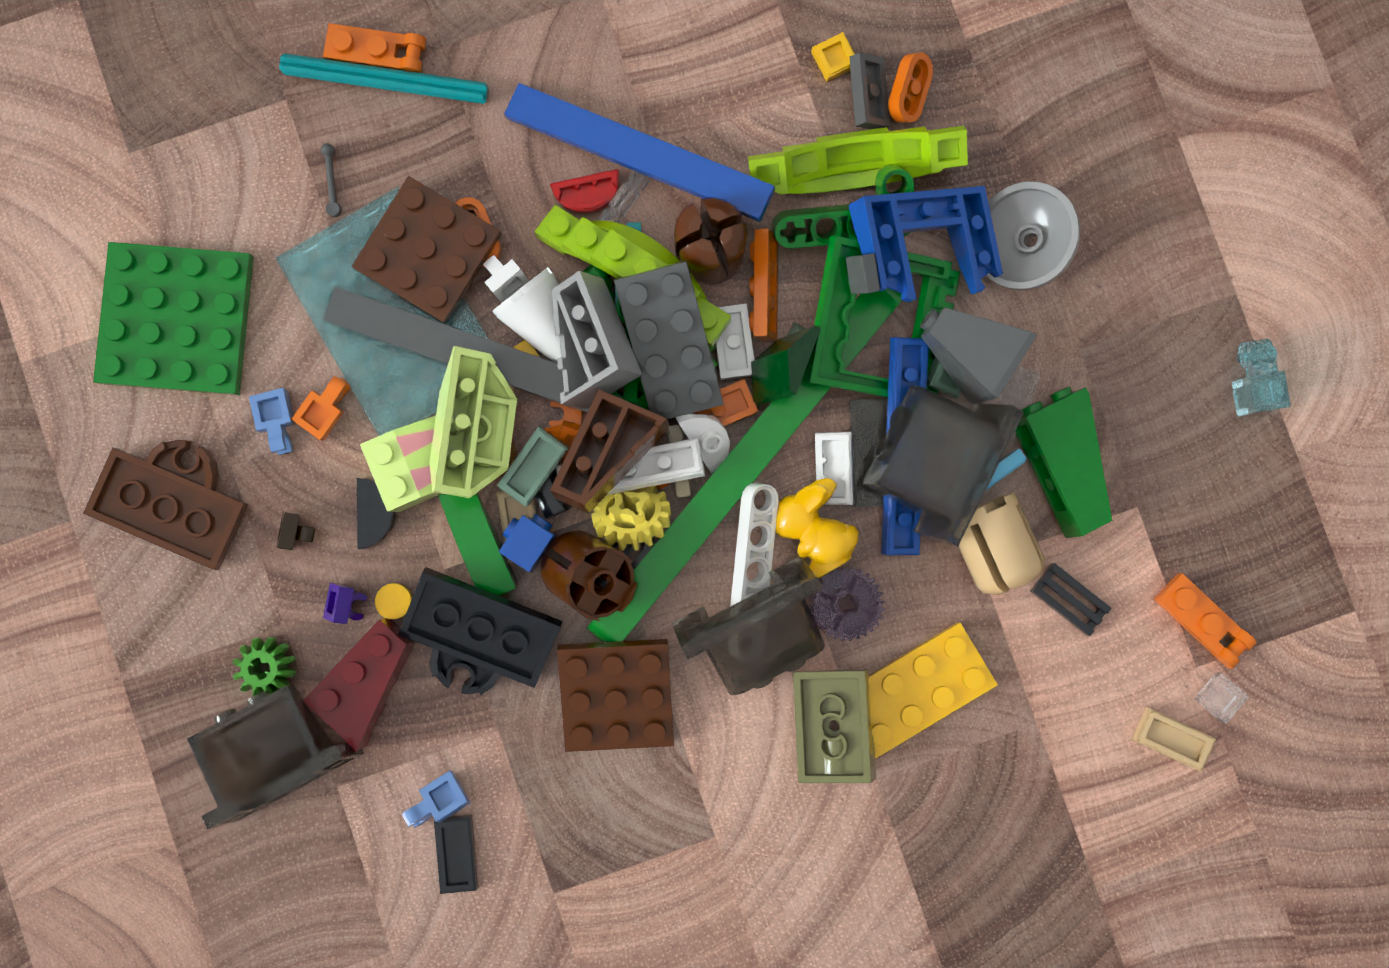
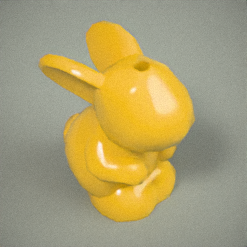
M831 478L816 480L798 491L797 494L788 495L778 502L775 534L786 539L800 540L797 552L801 558L809 557L811 559L808 575L812 580L827 574L849 561L858 542L859 532L855 526L835 519L819 517L818 510L832 497L837 487V483Z

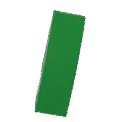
M478 492L470 498L439 493L438 496L447 521L475 587L496 595H501L515 589L516 577L510 564L507 562V558L499 553L501 549L500 538Z

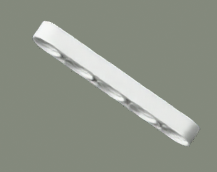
M758 482L746 486L741 497L727 633L729 653L746 661L754 660L758 657L764 645L779 502L778 494L774 487ZM763 490L766 495V501L763 507L757 509L754 505V498L758 491ZM759 526L762 530V537L759 543L753 545L750 535L752 530ZM756 562L758 574L755 579L749 581L746 573L747 568L750 564ZM749 598H753L755 602L754 611L745 617L743 614L744 603ZM745 634H749L751 644L745 652H741L739 649L740 640Z

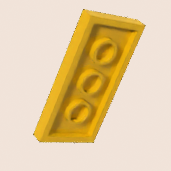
M960 622L953 624L868 675L870 722L874 739L875 759L998 685Z

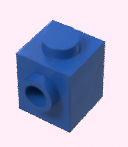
M536 513L532 518L522 515L520 520L513 518L503 533V536L507 539L499 553L528 572H534L543 555L549 549L548 546L557 537L556 534L550 531L553 524Z

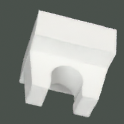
M493 255L483 263L492 275L485 281V284L501 303L529 282L523 271L512 259L503 266Z

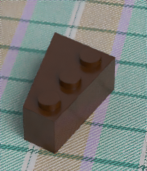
M598 389L550 489L555 499L590 513L669 430L667 418Z

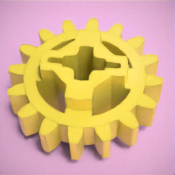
M657 486L606 495L594 508V513L591 514L598 538L605 537L606 544L610 546L618 542L619 550L621 551L626 548L627 544H632L633 549L636 551L639 550V543L645 542L648 546H652L653 536L658 538L664 537L663 528L670 527L669 516H671L670 504L666 499V493L664 491L657 493Z

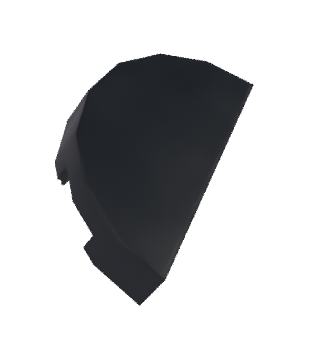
M357 478V548L365 549L374 547L386 537L389 530L391 531L393 528L396 512H387L375 481Z

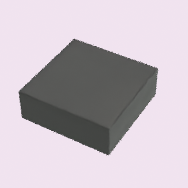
M874 253L846 257L851 294L879 291L880 286Z

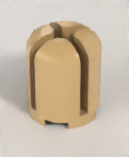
M1015 491L1007 496L1002 495L982 503L976 508L967 511L964 515L959 516L958 514L947 520L973 581L982 593L992 595L1007 593L1009 588L1017 589L1032 582L1043 571L1045 557Z

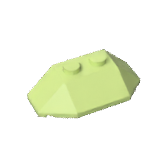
M457 346L453 347L439 391L429 460L432 492L470 498L508 470L517 398L505 377L495 365L496 362L490 353Z

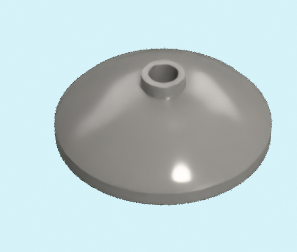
M1032 181L1006 187L988 201L1003 274L996 278L988 273L986 276L1005 288L1031 290L1052 282L1066 270L1077 252L1081 229L1078 213L1065 194L1051 185ZM1032 236H1037V243L1029 247L1028 240Z

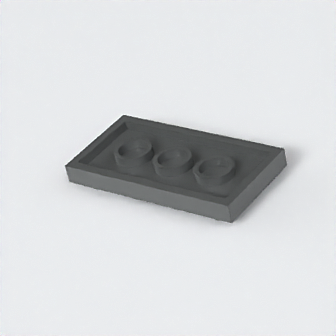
M687 260L615 279L614 283L633 352L642 372L640 378L649 410L670 419L724 405Z

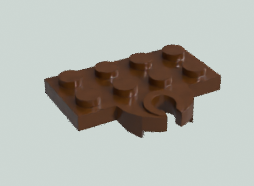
M174 440L161 442L151 450L146 460L121 449L112 448L83 514L208 568L220 570L248 504L216 490L219 479L217 463L205 447L198 446L195 451V465L190 469H185L181 458L184 452L191 448V441Z

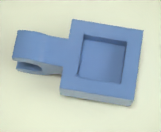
M280 388L249 396L255 429L260 433L267 432L271 452H277L278 455L293 452L292 442L285 428L295 424L291 420L294 415L288 390Z
M448 771L420 789L419 792L424 800L403 812L402 816L408 827L413 825L416 828L429 820L431 816H433L436 822L441 823L471 802L455 773Z

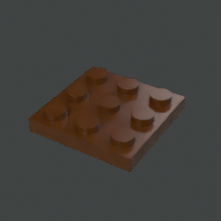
M408 176L351 267L446 325L502 233L497 228Z
M668 639L558 645L557 657L565 752L674 746Z

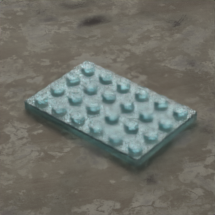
M399 187L276 257L278 264L379 436L394 429L421 421L437 411L439 391L448 365L331 325L322 319L336 286L440 322L351 267L400 190ZM463 296L446 325L489 340Z

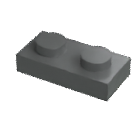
M861 52L850 56L856 127L866 129L889 128L890 118L884 58Z

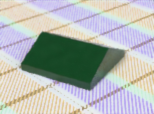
M812 326L777 339L751 362L754 403L761 405L797 393L820 333V328Z

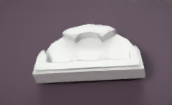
M690 413L676 417L688 439L698 438L702 460L710 473H714L729 454L730 440L724 425L713 415L707 416L705 414Z

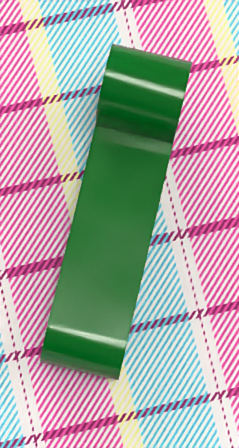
M886 165L876 175V195L914 192L913 178L898 165ZM900 174L902 176L900 188L893 192L887 191L886 183L892 175ZM849 204L785 210L779 212L772 221L771 228L778 243L785 248L829 245L830 236L836 235L857 240L855 230L852 229ZM822 218L833 219V227L829 232L824 234L816 232V225ZM805 219H807V228L810 233L809 235H807L803 230V228L806 227L804 223ZM787 222H792L795 228H797L791 231V236H786L784 231H782V229H786ZM911 232L903 233L904 237L907 236V235H908L909 233H911Z

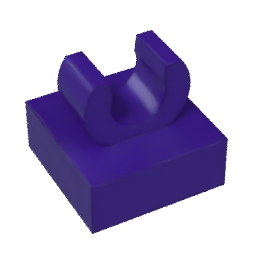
M330 583L323 618L340 624H347L348 618L362 620L363 614L352 612L351 604L355 600L366 601L367 596L354 591V588Z

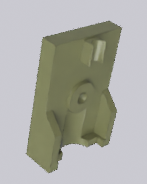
M868 670L793 672L798 783H872L876 779L874 739L870 722ZM832 720H836L839 723V729L836 731L830 727Z

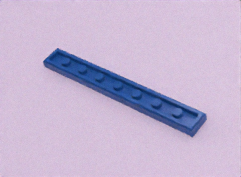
M520 83L504 113L508 120L699 198L714 197L725 199L736 206L743 216L761 222L775 192L774 185Z

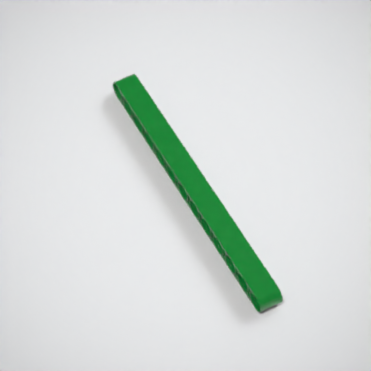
M887 288L882 292L861 293L858 296L855 305L851 306L848 322L851 325L849 339L844 344L842 360L844 361L843 370L850 365L902 301L901 293ZM805 369L795 395L772 401L665 531L664 537L656 542L634 569V581L637 583V588L633 600L623 612L616 611L610 616L598 618L600 621L592 620L586 629L602 642L623 641L741 498L746 486L754 482L831 387L804 382Z

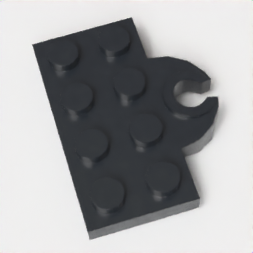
M425 567L398 635L432 648L430 658L432 677L436 676L445 687L449 688L455 677L453 669L464 667L469 670L471 677L465 680L461 694L480 693L482 695L494 686L500 675L535 688L561 628L562 621Z

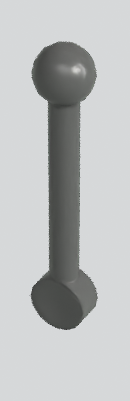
M325 143L321 147V153L325 156L329 194L326 212L332 217H338L342 209L336 202L332 162L335 149L332 144Z

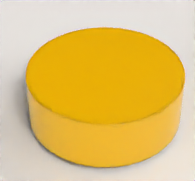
M387 584L377 592L375 606L381 616L387 619H399L406 615L413 595L403 584Z

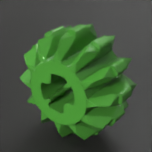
M258 637L252 639L251 646L242 645L239 650L244 658H235L232 661L235 666L241 667V671L236 672L232 677L235 680L244 679L240 690L246 692L252 689L253 697L257 699L263 697L264 694L269 698L278 695V689L287 690L290 684L286 677H294L297 673L296 670L288 668L289 663L296 661L295 655L287 657L284 655L288 651L289 645L283 643L277 646L275 637H268L265 642ZM268 663L270 670L261 672L260 665Z

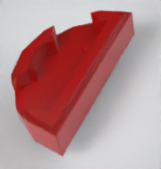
M619 169L551 183L550 187L556 200L565 209L578 214H593L606 208L615 198L620 186Z

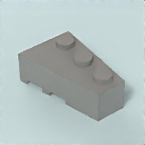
M578 271L551 289L555 335L560 337L561 357L557 358L558 370H561L563 374L564 392L560 393L561 405L587 409L591 406L598 389L611 394L641 376L642 372L603 278Z

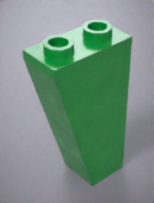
M1069 386L1051 394L1052 402L1042 406L1041 401L1022 408L1020 411L1023 416L1011 421L1065 538L1084 536L1113 521L1090 395L1086 387L1072 392Z

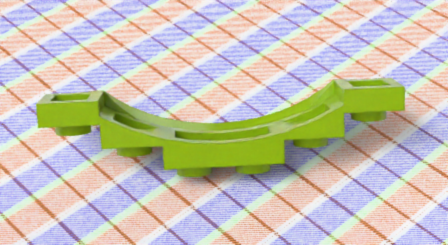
M964 125L928 131L925 126L889 131L885 127L816 137L817 142L783 146V151L748 156L750 176L774 185L775 192L781 195L840 191L875 186L876 175L879 170L890 164L902 167L912 178L938 173L944 168L968 165L967 129ZM900 174L892 175L887 183L902 181V176Z
M554 205L534 231L537 239L565 256L567 253L577 257L616 279L680 262L663 245L632 227L604 220L589 221L584 217L579 220L557 205ZM690 273L709 348L712 349L730 324L731 316L708 302L700 285Z

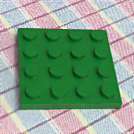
M108 242L93 382L103 385L240 396L254 256L250 253Z

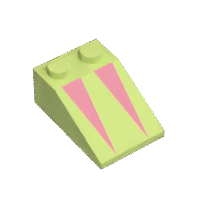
M436 416L394 429L360 444L387 512H401L439 495V493L432 492L429 463Z

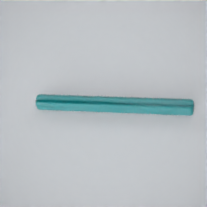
M287 53L281 55L279 69L284 75L481 104L486 103L488 98V86L485 82Z

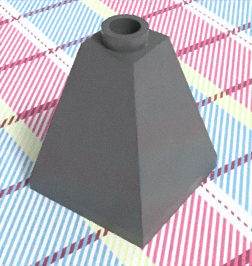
M943 308L939 311L931 309L920 325L924 329L921 335L922 339L967 401L973 405L993 400L1000 396L1037 335L1028 330L949 308Z

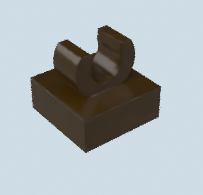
M283 511L276 547L293 551L295 540L313 543L316 528L298 525L299 514Z

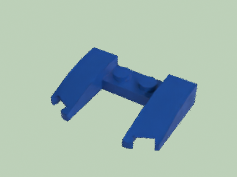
M985 186L863 196L848 205L862 254L874 253L880 286L879 291L881 292L889 288L901 293V300L905 302L917 300L903 233L947 229L956 259L971 294L979 293L985 289L981 279L988 273L994 278L1003 274Z

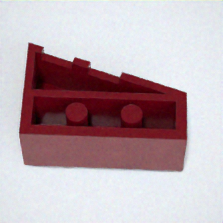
M379 619L303 700L355 751L367 746L375 724L386 706L385 703L394 684H396L415 643L413 640L398 635L400 627L391 619Z

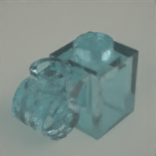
M1268 338L1260 339L1259 341L1241 342L1238 347L1237 361L1241 367L1246 368V376L1232 382L1237 417L1273 412L1291 407L1285 371L1278 372L1276 362L1277 350Z

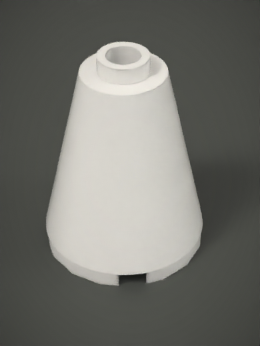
M547 267L497 306L493 313L550 361L557 363V358L561 357L560 337L555 335L551 289L559 284L554 273Z

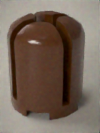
M714 197L702 198L700 215L693 203L689 204L676 219L674 229L676 258L680 262L687 260L689 271L695 280L708 283V285L723 283L734 276L743 262L748 234L746 223H741L742 214L736 206L725 199ZM717 242L719 244H716V251L718 252V255H716L712 243Z
M581 530L566 532L556 537L548 546L572 563L569 567H566L559 561L544 554L541 561V577L546 588L585 618L600 621L598 618L610 616L616 611L623 612L633 600L637 583L634 581V570L630 563L632 560L622 551ZM599 576L607 581L608 584L604 587L598 584L595 579Z

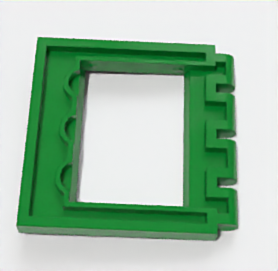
M837 235L830 236L814 326L821 330L806 367L804 382L888 397L889 379L843 370L844 361L842 360L844 344L848 342L851 328L848 322L851 306L855 305L857 295L851 294L846 257L861 255L862 252L858 240ZM907 252L911 274L923 276L912 338H922L921 335L924 329L920 325L931 309L936 311L943 308L954 310L955 304L945 302L946 296L956 297L960 271L951 269L952 262ZM930 348L928 351V372L935 357ZM927 386L926 400L927 398L937 399L938 391Z

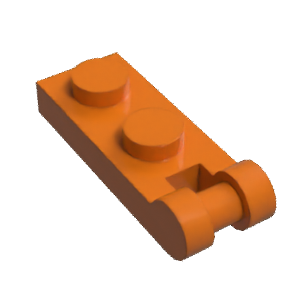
M329 23L323 58L421 73L422 62L419 59L421 51L425 50L426 38L416 33L400 34ZM399 49L406 50L405 57L398 58Z
M1177 573L1154 598L1161 607L1229 669H1233L1240 662L1238 657L1245 650L1250 651L1257 643L1248 632L1241 629L1183 573ZM1227 634L1233 641L1225 648L1219 641Z

